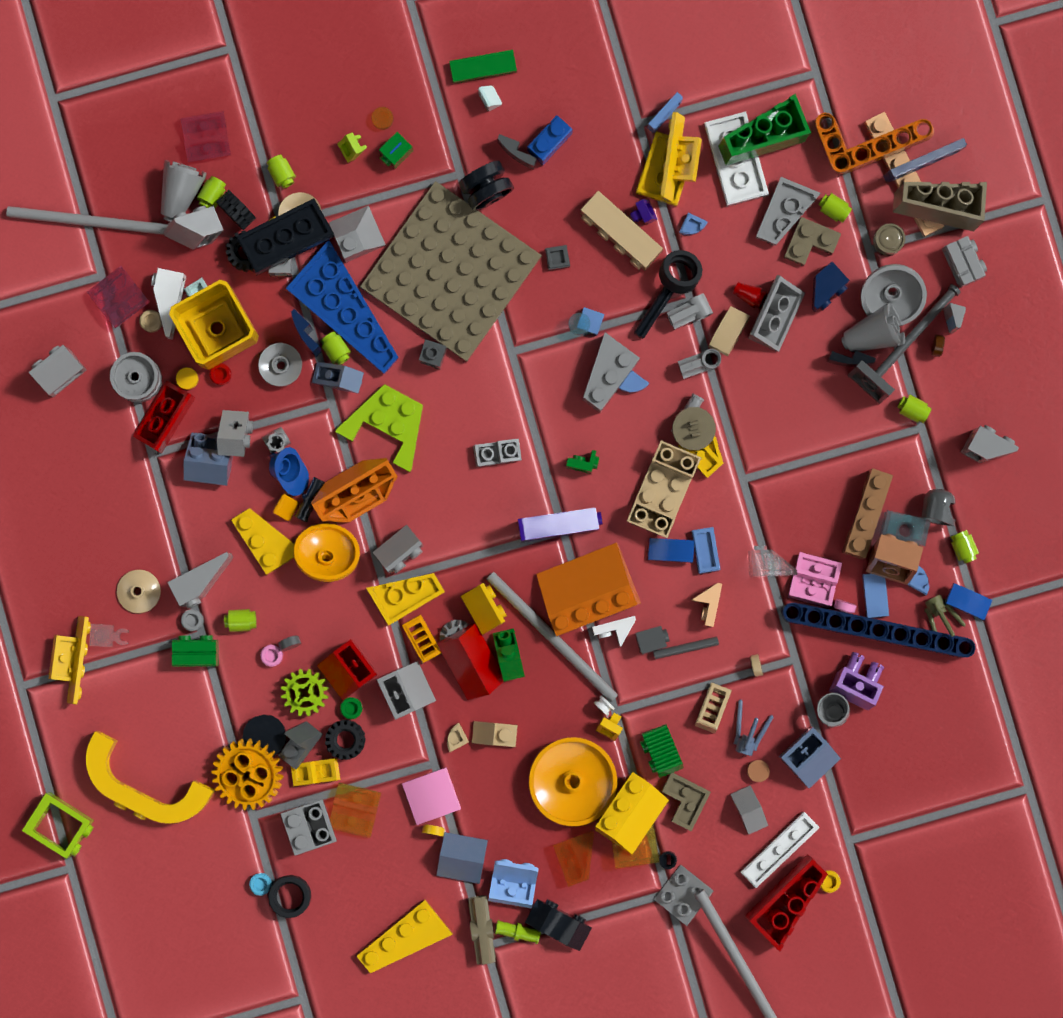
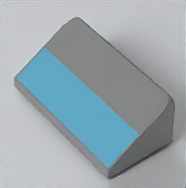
M949 303L944 307L943 311L949 333L953 334L961 328L966 307Z

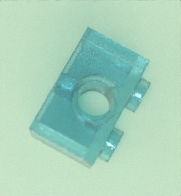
M887 510L884 513L880 535L891 534L899 540L913 541L922 547L926 544L931 520ZM901 525L908 526L910 533L907 537L900 534L899 528Z

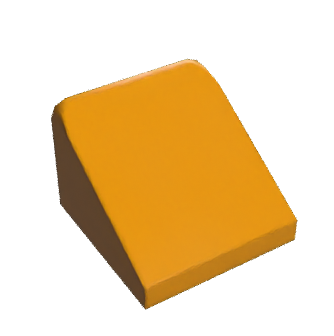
M284 494L281 496L273 513L290 521L299 506V502Z

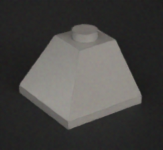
M369 206L329 222L346 262L386 246Z

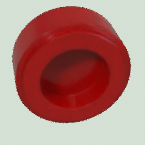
M220 363L210 369L209 376L213 383L223 386L230 382L232 372L226 364Z

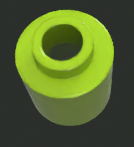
M277 155L266 162L268 165L267 170L277 187L282 186L285 189L294 184L293 180L296 176L286 158H283L282 155Z
M211 176L209 180L205 181L197 196V200L200 201L198 204L206 206V208L214 206L216 209L218 205L216 201L226 191L224 189L226 184L220 179Z
M833 193L829 196L825 194L819 203V206L822 207L820 212L836 222L840 221L843 223L852 210L848 206L849 203Z
M331 332L320 340L322 349L333 364L338 363V365H341L350 359L348 355L351 351L340 335Z
M910 394L907 398L903 396L897 407L900 409L899 414L916 423L921 422L923 424L932 409L928 407L927 403Z
M967 530L951 536L953 541L951 544L958 561L963 560L964 564L977 559L975 555L979 554L972 535H969Z
M250 609L229 610L228 615H224L225 628H229L230 632L251 631V629H255L257 626L256 611H250Z

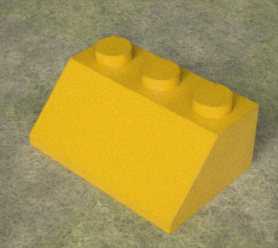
M632 772L595 826V830L633 855L669 800L653 785Z

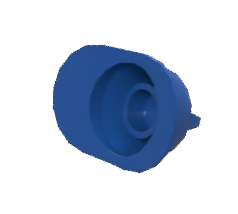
M287 447L280 452L270 454L269 472L272 477L279 481L287 494L292 496L302 494L308 487L309 473L298 452L294 448Z

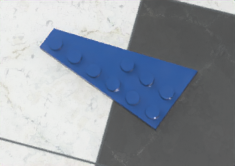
M328 240L286 289L383 374H386L399 357L330 240Z

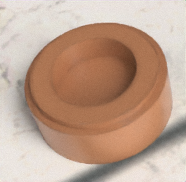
M762 760L752 761L747 768L749 778L755 782L766 780L770 773L769 766Z

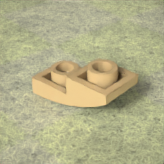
M730 306L716 330L709 347L729 356L738 341L739 335L749 321L750 315Z

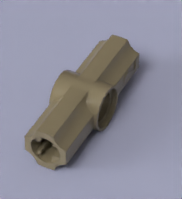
M487 895L468 898L471 915L470 929L475 946L477 965L496 962L493 944L494 930L492 919H490Z

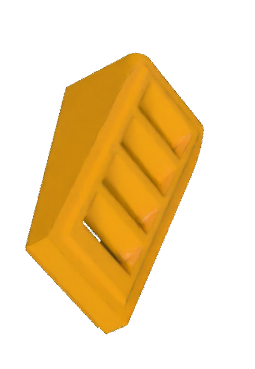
M422 615L402 625L422 663L442 653ZM421 623L422 627L410 632L409 628ZM425 630V635L416 640L413 636ZM427 638L430 639L429 643L419 648L418 643ZM433 645L434 650L423 655L422 651Z

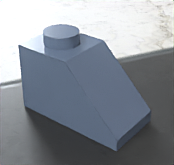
M317 362L312 383L341 391L359 393L364 372L343 365Z

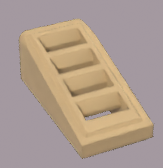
M711 682L695 726L716 733L732 690ZM712 692L721 694L725 697L724 699L718 698L716 696H713ZM709 700H711L713 702L721 704V707L715 706L708 702ZM707 708L709 710L717 712L718 715L716 716L711 713L705 712V710ZM705 717L707 719L715 721V723H710L708 721L703 720L702 718Z

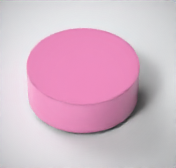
M836 599L834 603V608L851 614L855 613L857 607L855 604Z
M268 645L261 651V660L266 666H277L283 659V652L276 645Z

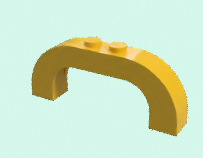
M100 731L94 732L86 753L87 771L94 786L104 796L115 801L114 805L123 810L129 808L134 811L133 815L143 820L147 817L160 823H178L197 815L211 800L215 789L197 780L192 782L186 796L175 804L162 803L119 781L110 769V756L118 740Z

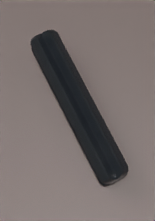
M665 286L636 328L634 334L639 338H645L673 295V292L666 289Z

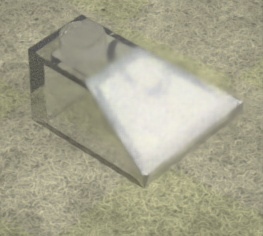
M753 546L754 550L748 551L749 577L797 575V570L773 550H767V546Z

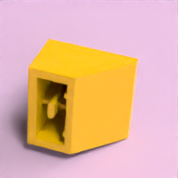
M484 583L461 596L482 635L505 623L504 617L507 616L501 604L496 606L493 601L496 595L491 586L488 585L486 587Z

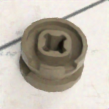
M893 223L881 226L873 237V246L878 253L884 256L898 253L905 243L904 231Z

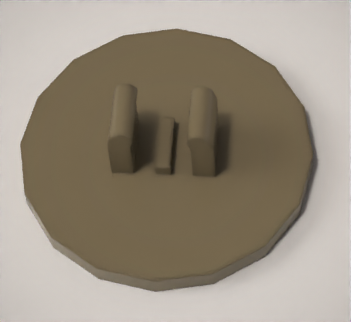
M689 407L682 410L675 417L672 433L676 442L681 447L688 450H700L712 442L716 433V424L713 417L706 410L699 407Z

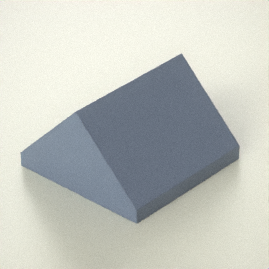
M445 832L436 876L480 884L488 840Z

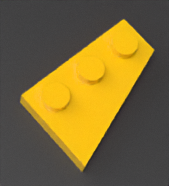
M247 509L231 520L266 575L294 558L295 544L252 509Z
M434 573L366 588L388 626L445 593Z

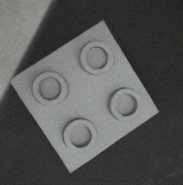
M680 865L654 900L687 926L701 909L694 894L704 889L707 896L710 897L714 891Z

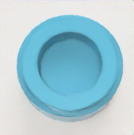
M257 873L251 878L249 886L254 894L262 896L270 891L272 880L265 873Z

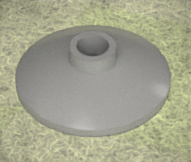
M275 343L268 346L262 352L258 367L261 376L269 384L279 387L287 386L299 377L302 370V359L298 351L291 345ZM284 362V369H278L277 364Z

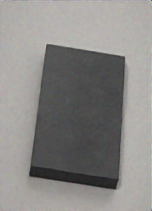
M313 198L237 236V240L256 275H259L335 236L316 200Z

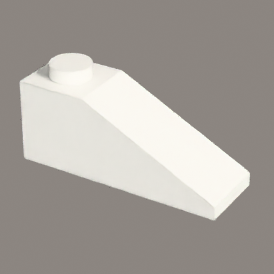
M158 268L157 273H154L152 276L151 286H154L153 290L165 336L173 340L176 326L169 312L171 306L179 303L182 299L186 275Z

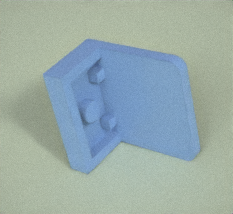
M507 859L495 861L488 901L532 908L539 868L534 867L530 863L516 864Z

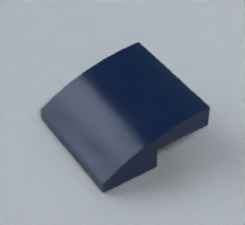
M293 309L291 314L295 327L304 343L317 357L322 350L309 336L313 328Z

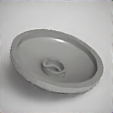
M900 264L885 265L876 269L867 277L861 289V303L867 316L889 303L890 306L892 305L895 308L902 325L913 321L922 312L927 299L926 286L922 277L912 268ZM896 288V291L889 292V289Z

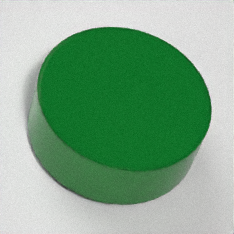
M349 697L341 703L340 710L345 718L356 719L361 715L363 706L357 698Z

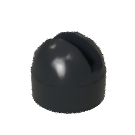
M672 851L663 852L659 858L661 867L664 869L674 868L677 863L676 854ZM667 854L671 855V865L667 864Z

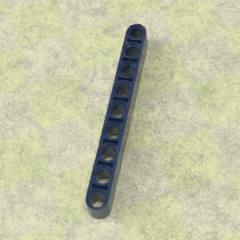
M788 603L781 610V616L786 622L955 657H970L976 650L975 643L969 638L952 637L950 634L799 603ZM790 606L795 607L797 610V616L794 619H790L786 615V610ZM810 611L818 613L819 619L816 623H811L808 620ZM833 615L838 616L840 619V625L836 628L832 627L829 623L830 617ZM853 620L861 622L862 628L859 632L852 630L851 623ZM876 624L881 625L883 628V633L879 637L873 634V626ZM898 628L902 629L905 633L901 641L896 640L894 637V632ZM918 633H923L926 637V642L923 645H919L916 642ZM941 637L947 640V647L943 650L937 645L938 639ZM963 641L969 646L966 654H962L959 650V645Z

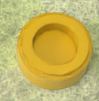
M182 368L176 375V381L182 389L191 390L197 386L199 377L192 368Z
M423 825L422 833L444 836L445 829L443 827Z
M825 870L828 875L820 888L827 893L835 892L840 887V877L832 870Z

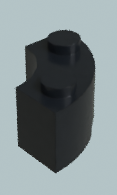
M537 899L525 923L564 945L580 951L592 927L585 924L586 919L576 913L574 916L569 915L558 909L559 905L549 899L546 902Z

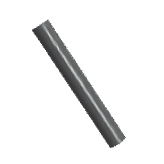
M717 637L655 650L653 654L655 659L717 646L719 641Z

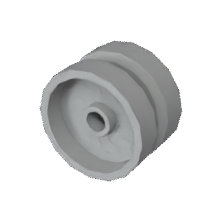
M129 352L121 355L114 362L110 370V381L113 389L121 397L134 403H143L151 400L159 392L162 385V374L159 366L150 357L140 352ZM135 374H138V380L133 381V379H135L133 376Z

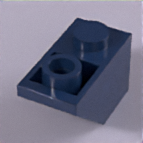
M833 261L814 277L812 310L814 312L819 308L823 311L832 303L829 300L835 294L839 297L848 289L846 284L850 280Z

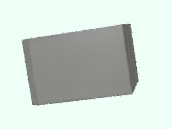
M751 785L730 794L748 835L768 826L763 809Z

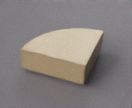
M460 723L456 724L448 735L447 746L449 752L469 743Z

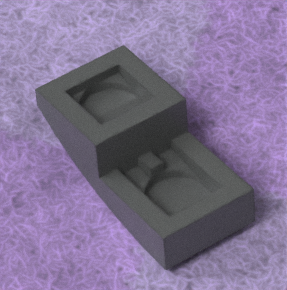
M499 134L498 143L502 149L520 164L534 170L537 158L518 151L520 142Z

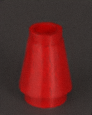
M740 282L737 283L733 291L734 295L753 308H761L767 296V292L763 291V288Z

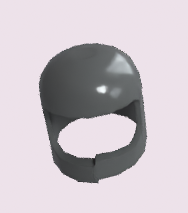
M942 489L928 491L924 496L921 519L954 527L956 520L948 514L949 506L955 505L954 495Z

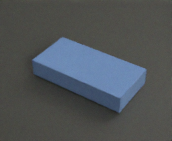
M677 92L649 122L647 128L652 133H655L682 103L683 96Z
M714 528L692 530L698 573L721 570Z
M863 574L866 617L889 616L886 579L874 574Z

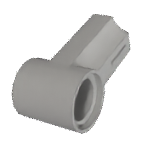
M703 293L688 300L686 304L670 310L666 314L673 329L676 330L690 322L699 321L713 314V311Z
M708 349L705 352L677 361L683 379L718 368L721 363L720 353L715 349ZM708 354H715L718 361L715 365H708L706 363L705 357Z
M282 427L262 437L271 453L280 452L287 445L291 444Z

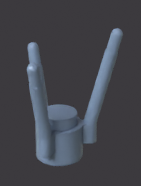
M739 700L736 736L733 744L737 745L735 751L752 756L753 751H757L758 745L774 717L773 715L769 716L756 740L753 738L757 727L758 718L754 719L749 734H743L742 738H740L743 701Z

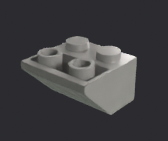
M201 206L194 209L193 213L186 214V212L175 215L174 219L168 223V227L164 230V235L186 247L196 249L212 244L222 233L223 227L214 206L209 208Z
M64 345L54 347L48 353L50 356L45 360L40 359L31 366L32 370L29 372L51 397L56 396L87 371L74 353Z
M984 425V427L979 426L972 430L960 453L981 463L1010 455L1016 452L1019 447L1014 445L1015 441L1007 436L1002 438L995 434L996 430Z
M406 525L377 548L373 554L390 574L393 571L397 574L406 566L404 564L406 560L410 557L414 560L423 552L421 548L424 545Z
M418 661L377 679L395 720L436 701Z
M323 799L281 813L295 856L337 841Z

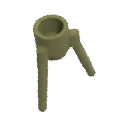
M938 595L926 601L927 608L925 612L932 631L937 632L933 615L935 617L940 616L949 634L952 637L955 636L952 627L944 615L946 609L963 627L966 626L954 609L945 604L946 598L942 599L941 595ZM938 639L937 645L940 649H942L940 640Z

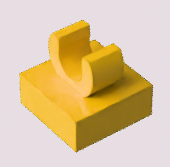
M613 713L609 720L604 717L596 731L615 741L623 729L617 725L621 716Z

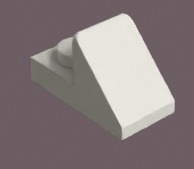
M632 616L592 627L594 636L599 635V638L612 636L611 631L615 630L619 647H621L636 618Z

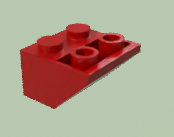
M353 639L347 641L317 665L343 701L378 675Z

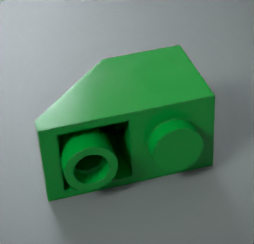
M514 628L493 633L503 681L525 677Z

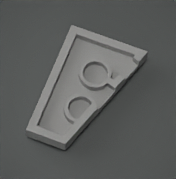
M780 177L756 238L776 246L821 193Z

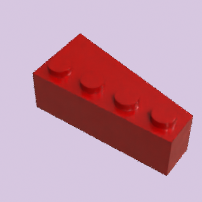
M807 854L745 915L746 918L780 952L786 939L795 929L794 926L797 921L803 916L807 905L814 898L828 874Z

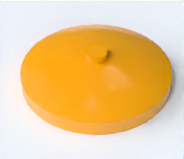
M568 737L552 742L537 755L530 770L529 788L535 805L548 819L561 825L581 826L595 821L606 812L616 795L617 773L611 758L599 745L587 739Z

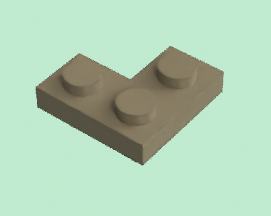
M801 217L784 258L804 266L812 247L832 255L841 233Z
M671 773L662 792L681 801L671 821L692 831L711 792L675 773Z

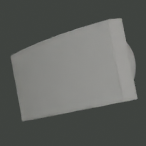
M519 439L473 445L476 467L522 460Z

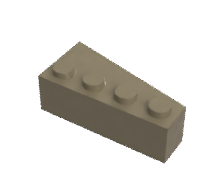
M904 182L894 193L893 213L974 232L985 219L987 182H979L978 184H970V182H961L960 184H950V182H941L940 184Z

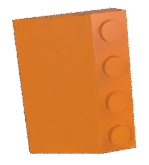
M617 542L536 574L548 617L556 636L641 604Z

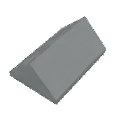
M777 275L748 339L779 352L805 292Z

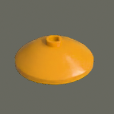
M324 523L307 528L299 535L294 545V559L298 568L314 580L323 582L341 580L350 575L359 562L360 548L356 538L347 529L335 524Z

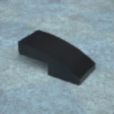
M832 351L827 362L855 367L862 360L867 365H872L875 363L876 358L855 351L851 358Z

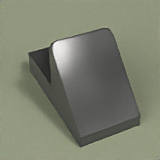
M306 721L284 733L290 740L278 756L297 770L323 734Z

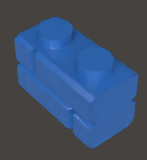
M556 115L550 124L527 146V152L536 157L541 165H544L572 135L573 129Z

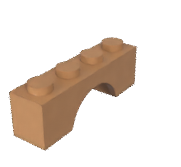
M873 468L868 471L858 511L848 532L842 553L862 560L866 559L893 475Z

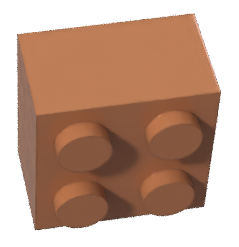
M881 534L871 549L866 572L908 585L918 570L923 547L918 546L913 541L899 540L891 534Z

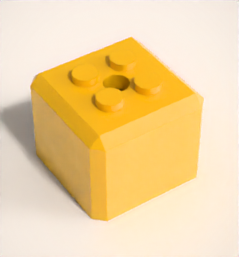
M218 280L171 306L169 315L195 362L201 368L210 370L253 346L258 341V333L232 287L226 281ZM219 322L223 325V331L220 334L212 333L211 327L214 323Z

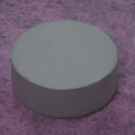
M190 609L183 613L181 623L186 630L197 631L203 626L204 617L198 610Z

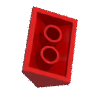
M166 381L133 434V437L162 454L194 402L195 397Z
M476 623L437 643L467 700L490 695L504 682L501 669Z

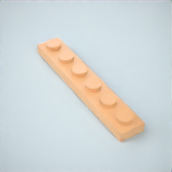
M885 112L864 123L872 139L894 130ZM883 141L877 145L879 152H885L888 149L887 142ZM905 150L883 159L888 170L910 161ZM916 171L894 180L898 188L904 182H921ZM914 218L923 237L944 227L943 224Z

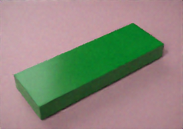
M513 50L449 61L453 84L517 72Z

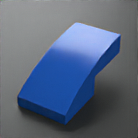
M649 538L648 560L693 563L694 540Z
M955 583L952 584L945 604L981 620H985L992 603L991 599Z

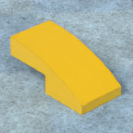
M338 758L303 762L297 770L291 767L293 786L340 780Z

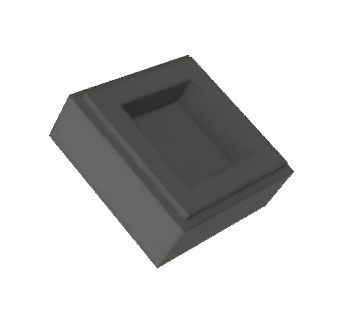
M567 245L545 248L549 271L570 267Z

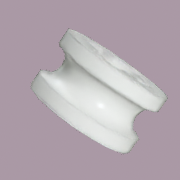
M602 695L599 701L594 702L607 716L610 710L615 709Z

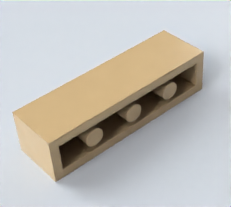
M599 191L581 209V219L590 227L593 224L599 230L597 232L599 236L605 241L608 239L615 244L613 247L621 255L626 254L630 257V263L638 270L642 268L645 271L662 253L663 248Z

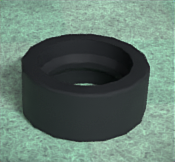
M677 250L666 256L660 266L659 277L666 289L673 293L684 294L694 290L702 277L703 269L701 262L695 255L688 251ZM682 263L686 265L692 272V279L684 282L674 278L669 271L670 264Z
M295 875L283 876L271 886L268 895L269 904L272 910L281 917H297L304 913L310 904V887L301 877ZM292 883L301 889L303 899L297 908L289 910L280 906L277 901V893L281 886Z

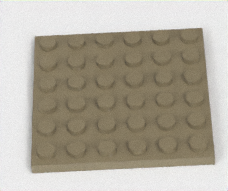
M435 181L360 287L468 362L542 255L481 212L473 211L468 203Z

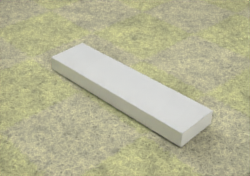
M803 811L740 872L757 888L820 827Z

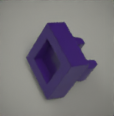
M646 199L638 201L636 203L638 210L630 213L633 222L643 220L644 223H652L657 220L650 201Z

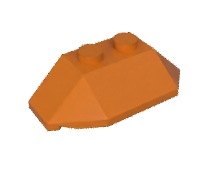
M387 458L362 460L325 482L311 504L322 521L349 523L385 502L398 476Z

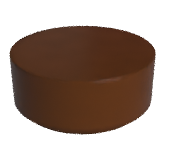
M935 335L932 345V356H942L945 343L943 335Z

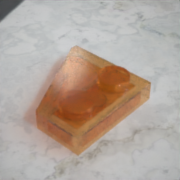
M593 830L553 845L568 887L589 880L594 838Z

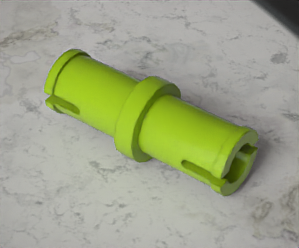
M500 920L497 921L495 934L512 937L515 941L520 939L538 944L541 934L538 930L523 927L520 923L515 925Z

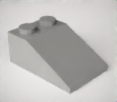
M225 552L167 582L179 606L191 609L201 604L200 599L207 595L234 558L233 555Z

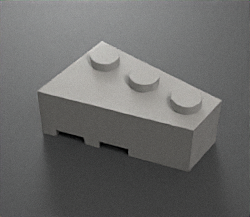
M606 332L604 333L583 397V401L599 413H601L640 360L637 355Z

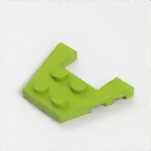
M384 384L341 424L335 432L353 442L364 422L403 442L393 464L411 472L423 405Z

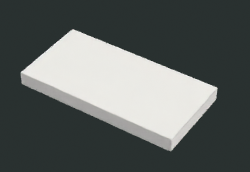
M746 111L704 122L726 206L769 195L759 156L726 166L718 147L724 136L749 123Z

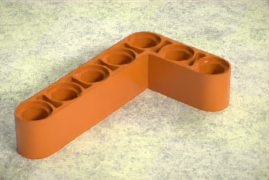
M821 113L815 122L832 168L842 175L928 141L934 135V127L927 119H919L847 149L838 123L830 113ZM825 118L832 120V124L828 129L821 128V122ZM921 125H928L930 128L928 134H918V128ZM901 133L909 135V140L905 144H900L897 141ZM833 138H837L840 141L836 149L829 148V142ZM880 142H887L888 149L885 152L877 151V145ZM860 150L868 152V157L863 161L857 160V153ZM841 158L847 159L848 162L844 169H838L836 166L837 161Z

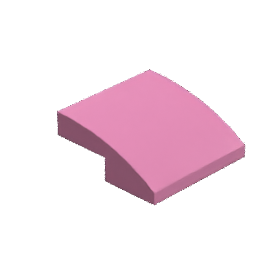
M799 552L788 598L831 608L842 563Z
M447 767L402 783L417 825L461 809Z

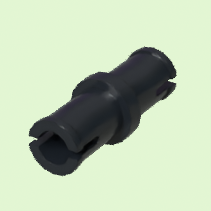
M313 477L307 493L302 496L303 501L295 517L308 522V518L313 510L311 502L324 485V481Z

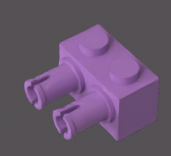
M852 652L847 666L836 673L829 692L838 693L844 696L847 701L868 711L876 706L884 687L877 683L884 666L880 664L877 667L879 663L871 662L867 675L864 677L858 674V671L865 657L863 655L858 657L859 653Z

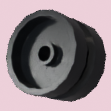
M493 161L481 166L458 182L463 194H471L468 198V203L473 211H478L494 204L514 190V186L509 178H501L505 170L500 161Z

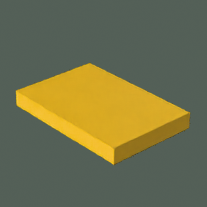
M656 131L636 194L677 207L685 181H676L673 202H668L661 198L659 188L663 181V163L666 161V142L669 140V135Z

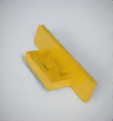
M673 112L672 118L669 121L670 133L669 140L666 142L667 154L666 161L663 163L664 175L659 188L661 198L668 202H673L676 181L696 182L702 139L699 137H682L685 117L678 112Z
M78 616L76 637L54 635L48 678L69 681L67 703L76 705L82 695L80 681L85 673L83 658L87 654L86 636L91 628L89 617Z

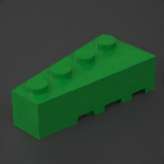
M794 94L786 101L777 104L771 110L764 114L762 113L751 122L724 136L718 147L727 166L803 143L809 137L811 131L798 98Z

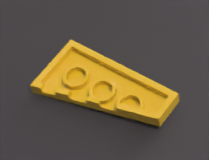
M425 899L360 952L357 958L369 973H372L449 937L453 933Z

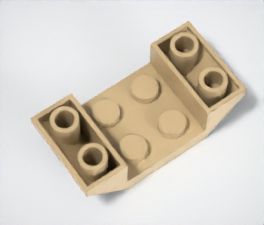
M660 441L627 522L668 538L701 457Z

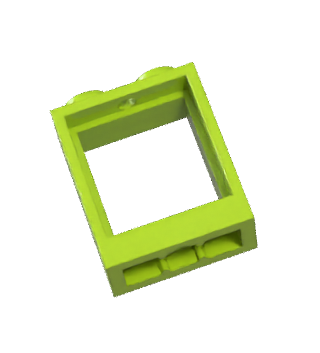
M48 792L44 795L22 831L68 859L78 854L82 847L79 843L83 837L87 838L94 827L91 824L94 820L51 792ZM52 804L83 823L67 849H64L36 831Z

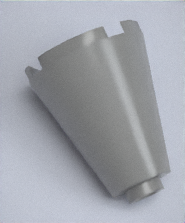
M165 160L161 214L165 215V220L171 222L175 215L188 210L206 178V172L202 171L200 175L196 168L173 162L170 165L169 160Z
M888 303L846 330L844 337H842V343L846 350L849 349L851 352L888 348L905 344L904 332L900 333L899 326L902 325L895 308Z

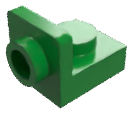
M592 450L590 462H586L585 457L573 455V458H568L566 468L591 474L592 469L597 470L600 457L596 456L595 450Z

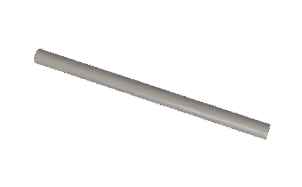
M12 206L7 207L6 213L7 217L162 235H164V230L168 227V224Z
M495 572L486 579L607 700L612 702L618 696L565 641L555 635V632Z
M705 890L697 891L694 894L764 1018H777Z

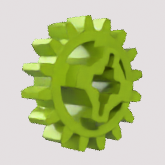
M299 669V675L292 672L291 680L285 678V682L288 685L281 687L282 690L286 691V694L281 696V698H287L284 706L291 705L290 712L293 713L298 710V716H302L304 711H306L307 716H311V710L318 713V706L325 707L322 700L329 698V696L324 694V691H327L329 687H323L322 685L326 680H319L320 673L318 672L314 676L311 675V669H308L306 674H304L303 669ZM300 678H309L305 684L296 682ZM316 684L319 687V697L315 694L314 687ZM309 687L308 693L310 696H305L300 700L302 695L300 689ZM291 688L295 691L296 695L294 702L290 694ZM305 701H310L314 704L310 707H300Z

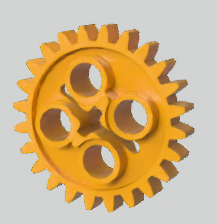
M251 738L246 744L243 739L238 741V745L233 741L230 743V748L228 746L223 748L224 753L219 752L217 755L219 760L213 762V765L218 767L211 771L212 774L217 775L212 782L219 783L215 791L222 790L223 793L220 795V798L227 796V804L233 800L235 808L242 804L243 810H246L249 805L252 810H255L257 803L262 808L265 805V801L268 803L272 801L271 795L276 796L278 794L276 789H280L282 786L278 781L282 780L284 776L278 774V772L283 767L276 765L280 758L273 759L272 756L275 751L268 753V744L261 748L260 740L255 745H253ZM240 755L247 756L249 763H243L240 760ZM258 768H264L267 771V776L260 775ZM246 771L250 772L248 778L245 776ZM228 773H234L237 781L230 780ZM246 785L253 786L255 793H249Z

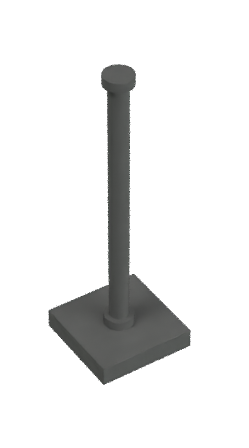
M951 284L944 296L906 336L905 344L897 346L876 371L862 360L852 369L848 376L881 404L895 390L881 377L953 297L961 293L959 288Z

